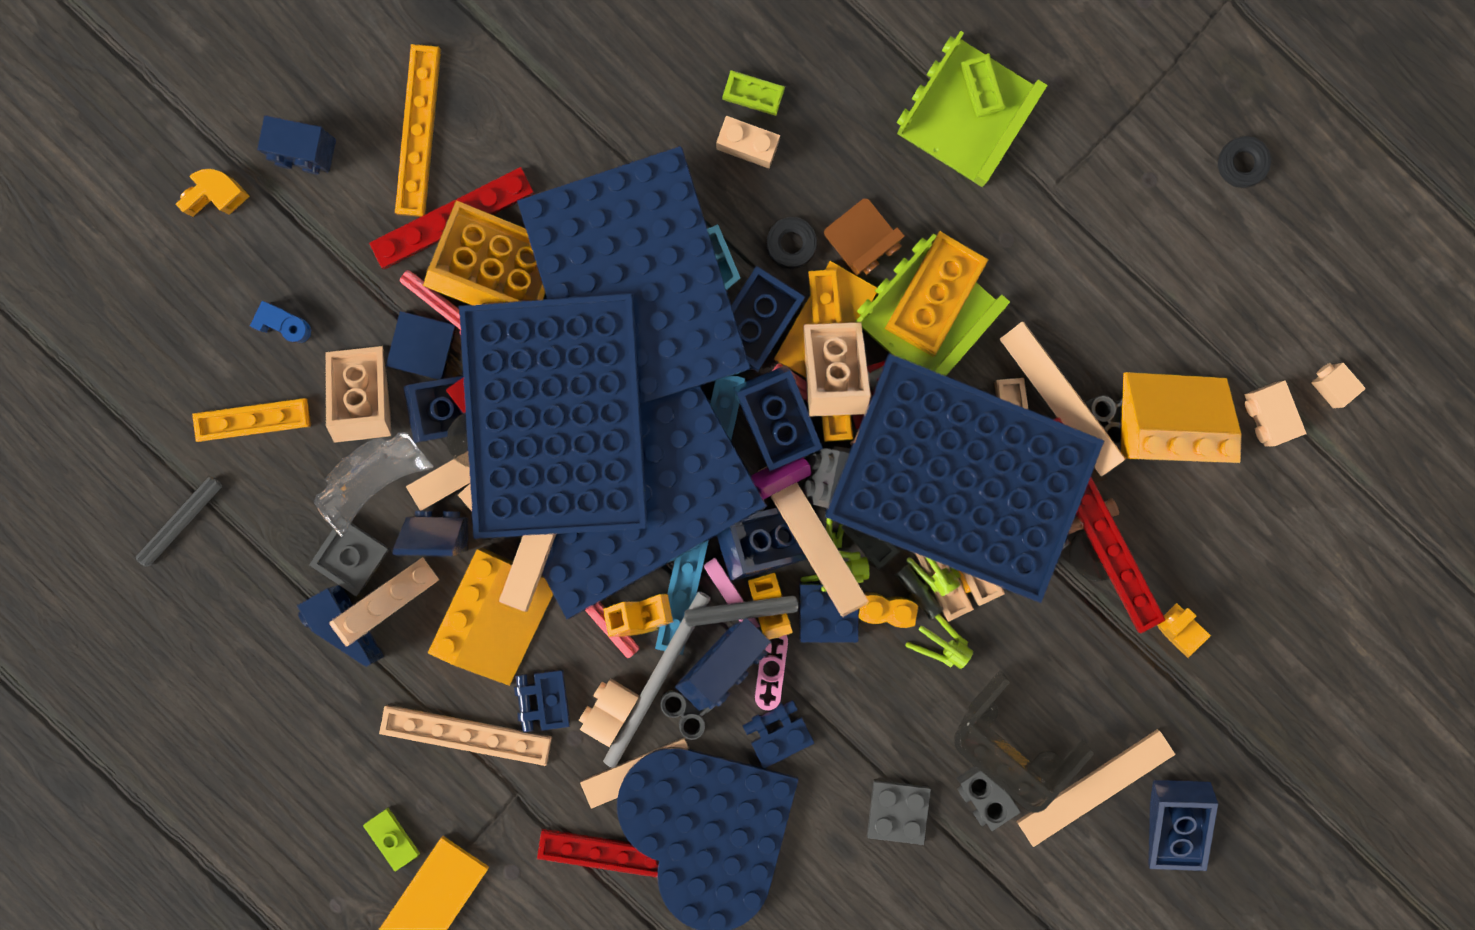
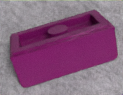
M802 457L771 471L765 468L751 475V478L764 500L810 476V464Z

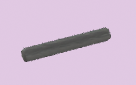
M208 477L138 553L136 560L145 567L150 566L222 488V484L216 478Z
M795 596L688 609L684 613L685 623L687 626H696L794 613L798 611V601Z

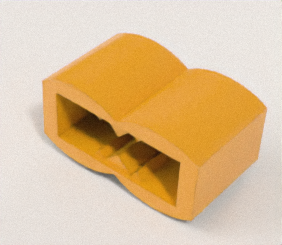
M864 593L868 604L858 609V618L872 624L888 622L900 628L915 626L918 605L910 599L900 596L886 599L877 593Z

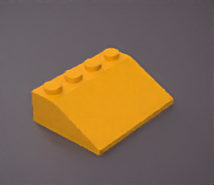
M456 200L428 268L423 286L470 305L543 300L545 289L526 229Z
M1125 372L1123 374L1121 453L1126 459L1240 463L1241 431L1227 378Z
M483 547L477 549L428 653L454 666L510 686L553 596L545 577L542 575L540 577L528 612L501 603L499 600L513 562Z

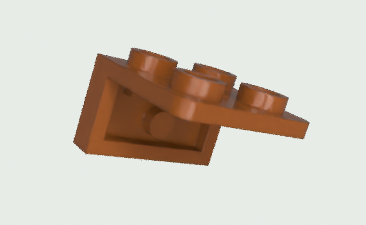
M866 198L859 201L824 231V236L856 276L863 271L866 275L879 265L877 260L885 253L890 257L902 247L899 242L904 238L898 227L893 230L870 200Z

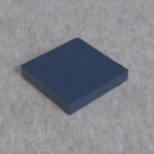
M400 311L386 366L439 380L443 379L457 326Z

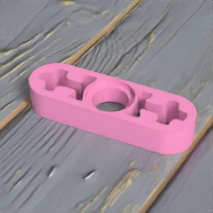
M716 558L703 565L728 604L744 602ZM756 618L748 619L756 628L760 627Z
M787 635L779 637L783 639V643L777 645L776 654L782 653L781 658L775 655H768L759 662L755 701L763 710H772L780 703L788 646ZM771 643L765 648L769 653H771ZM768 661L777 662L780 666L778 674L767 676L763 671L764 664ZM761 679L767 682L778 681V686L772 684L771 693L776 698L771 699L769 704L764 703V698L759 697L760 694H765L767 686L766 683L761 684Z

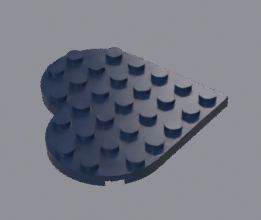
M680 747L655 750L638 760L628 770L621 783L617 798V814L621 829L628 841L639 852L659 861L657 877L661 897L669 911L680 922L696 930H732L745 924L756 915L764 904L771 886L798 777Z

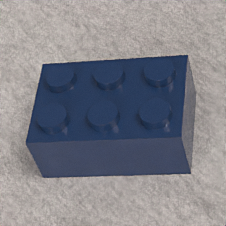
M757 266L731 306L749 365L758 372L805 297Z
M786 365L733 387L769 471L823 449L792 371Z
M745 618L730 626L675 687L699 711L708 707L712 709L715 705L720 706L730 695L727 690L734 684L739 685L747 677L749 672L746 669L753 663L758 664L768 652L765 648L771 641Z

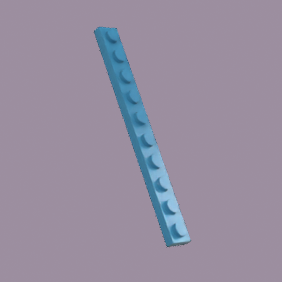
M733 375L715 381L710 403L730 440L732 439L740 403L733 387L745 381V378ZM708 541L675 559L667 593L673 622L660 626L655 649L666 650L684 618L685 611L689 609L696 597ZM684 647L680 652V655H683Z

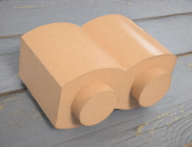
M611 678L607 684L601 682L594 694V697L598 699L594 707L587 706L579 719L583 723L580 728L581 731L610 747L639 698L638 694Z

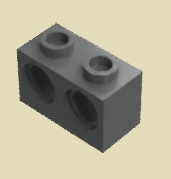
M985 760L957 777L961 784L957 790L966 803L972 801L976 807V810L972 813L982 827L987 824L991 831H994L1021 813ZM976 779H983L985 781L984 787L979 791H973L971 789L972 783ZM992 803L1000 804V809L996 814L987 813V808Z

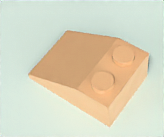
M861 323L804 325L809 416L865 414L870 400V388Z
M382 346L326 352V427L334 443L391 436V411L384 349Z

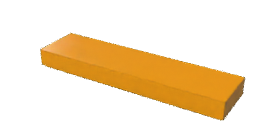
M305 398L192 414L196 442L311 427L308 401Z

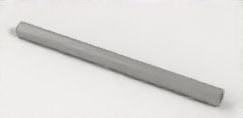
M698 591L689 609L706 607L711 598L705 593ZM685 616L605 756L603 762L607 766L612 768L617 766L695 626L686 625Z

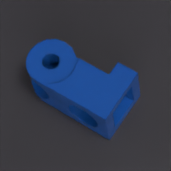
M265 301L261 302L250 324V327L267 333L270 327L281 332L286 340L295 343H303L311 335V327L308 322Z

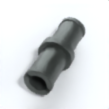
M909 564L895 574L910 593L909 598L917 602L929 620L944 610L928 591L930 587L927 583H922Z

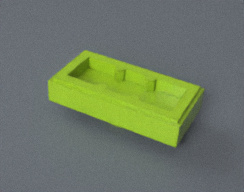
M985 54L963 61L961 68L977 118L1005 110L1006 106L990 55Z
M731 70L722 100L777 116L785 87Z
M386 808L363 825L395 872L420 854L389 808Z

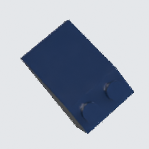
M463 376L411 384L403 387L414 443L467 434L466 412L463 413L446 391L462 379Z
M778 508L757 512L717 535L730 581L808 560Z
M415 511V516L406 517L393 548V555L453 556L468 551V517H460L459 511H443V517L432 516V511Z
M340 585L327 588L297 606L300 610L298 616L305 627H309L312 632L365 667L384 657L369 631L346 646L329 624L354 606L346 590Z
M1153 780L1150 799L1149 869L1207 871L1218 802L1211 782Z

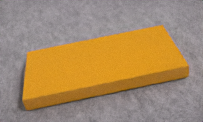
M939 231L884 329L934 357L989 259Z
M830 261L825 270L837 269L842 323H855L861 316L857 310L867 299L871 302L877 294L875 291L877 287ZM811 297L807 300L774 358L775 361L786 365L789 369L805 378L804 325L813 324Z
M442 836L379 930H447L489 866Z

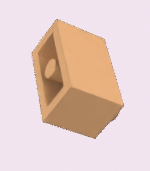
M726 116L716 142V147L719 151L770 169L779 144L780 135Z
M1286 381L1274 382L1244 394L1247 400L1245 401V408L1248 414L1254 418L1257 425L1255 428L1256 436L1261 443H1264L1265 447L1277 446L1306 434Z

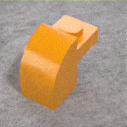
M203 169L189 176L196 183V186L186 189L181 194V199L176 205L183 213L194 217L212 201L220 211L230 215L250 196L231 177L214 169Z
M775 573L748 580L753 601L782 597ZM787 614L758 617L762 633L768 640L793 633Z
M660 594L640 602L624 601L603 609L608 637L644 634L659 630L660 626L673 622L668 594Z
M1177 603L1164 615L1166 621L1157 625L1162 633L1187 658L1211 636L1194 620L1196 615L1189 608L1183 610Z

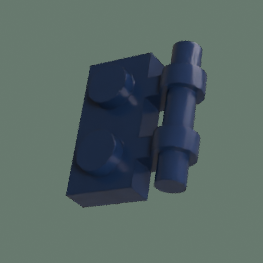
M563 669L535 673V684L528 685L527 674L515 676L517 686L514 687L515 696H518L520 708L517 715L518 721L522 724L523 732L533 731V720L540 719L541 731L570 727ZM529 695H537V710H531Z
M793 700L784 705L780 703L774 710L762 716L758 714L751 718L752 721L742 725L747 735L758 731L760 735L759 738L751 741V744L763 768L814 744L802 717L791 721L788 716L798 710ZM780 719L783 726L768 732L766 726Z

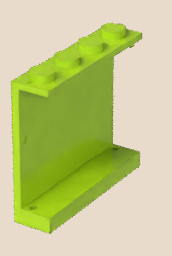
M960 31L956 39L950 36L943 47L942 52L946 55L941 63L935 60L927 73V76L931 79L926 87L920 84L912 97V100L915 101L912 109L909 111L905 108L897 121L901 125L897 134L983 187L1048 85L1040 80H1037L1033 85L991 58L1006 108L1003 111L977 118L961 63L985 54L961 40L964 32Z
M933 234L927 241L922 237L914 246L912 251L915 255L910 261L904 258L893 270L897 275L891 282L886 278L875 290L879 295L873 302L869 299L864 302L857 310L861 316L855 323H861L862 329L890 354L946 376L1006 308L1010 301L1003 295L995 300L978 283H975L934 357L884 329L926 253L932 246V241L937 237Z

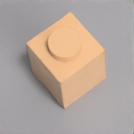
M1344 363L1326 364L1316 373L1318 377L1311 382L1332 408L1345 407L1366 389Z

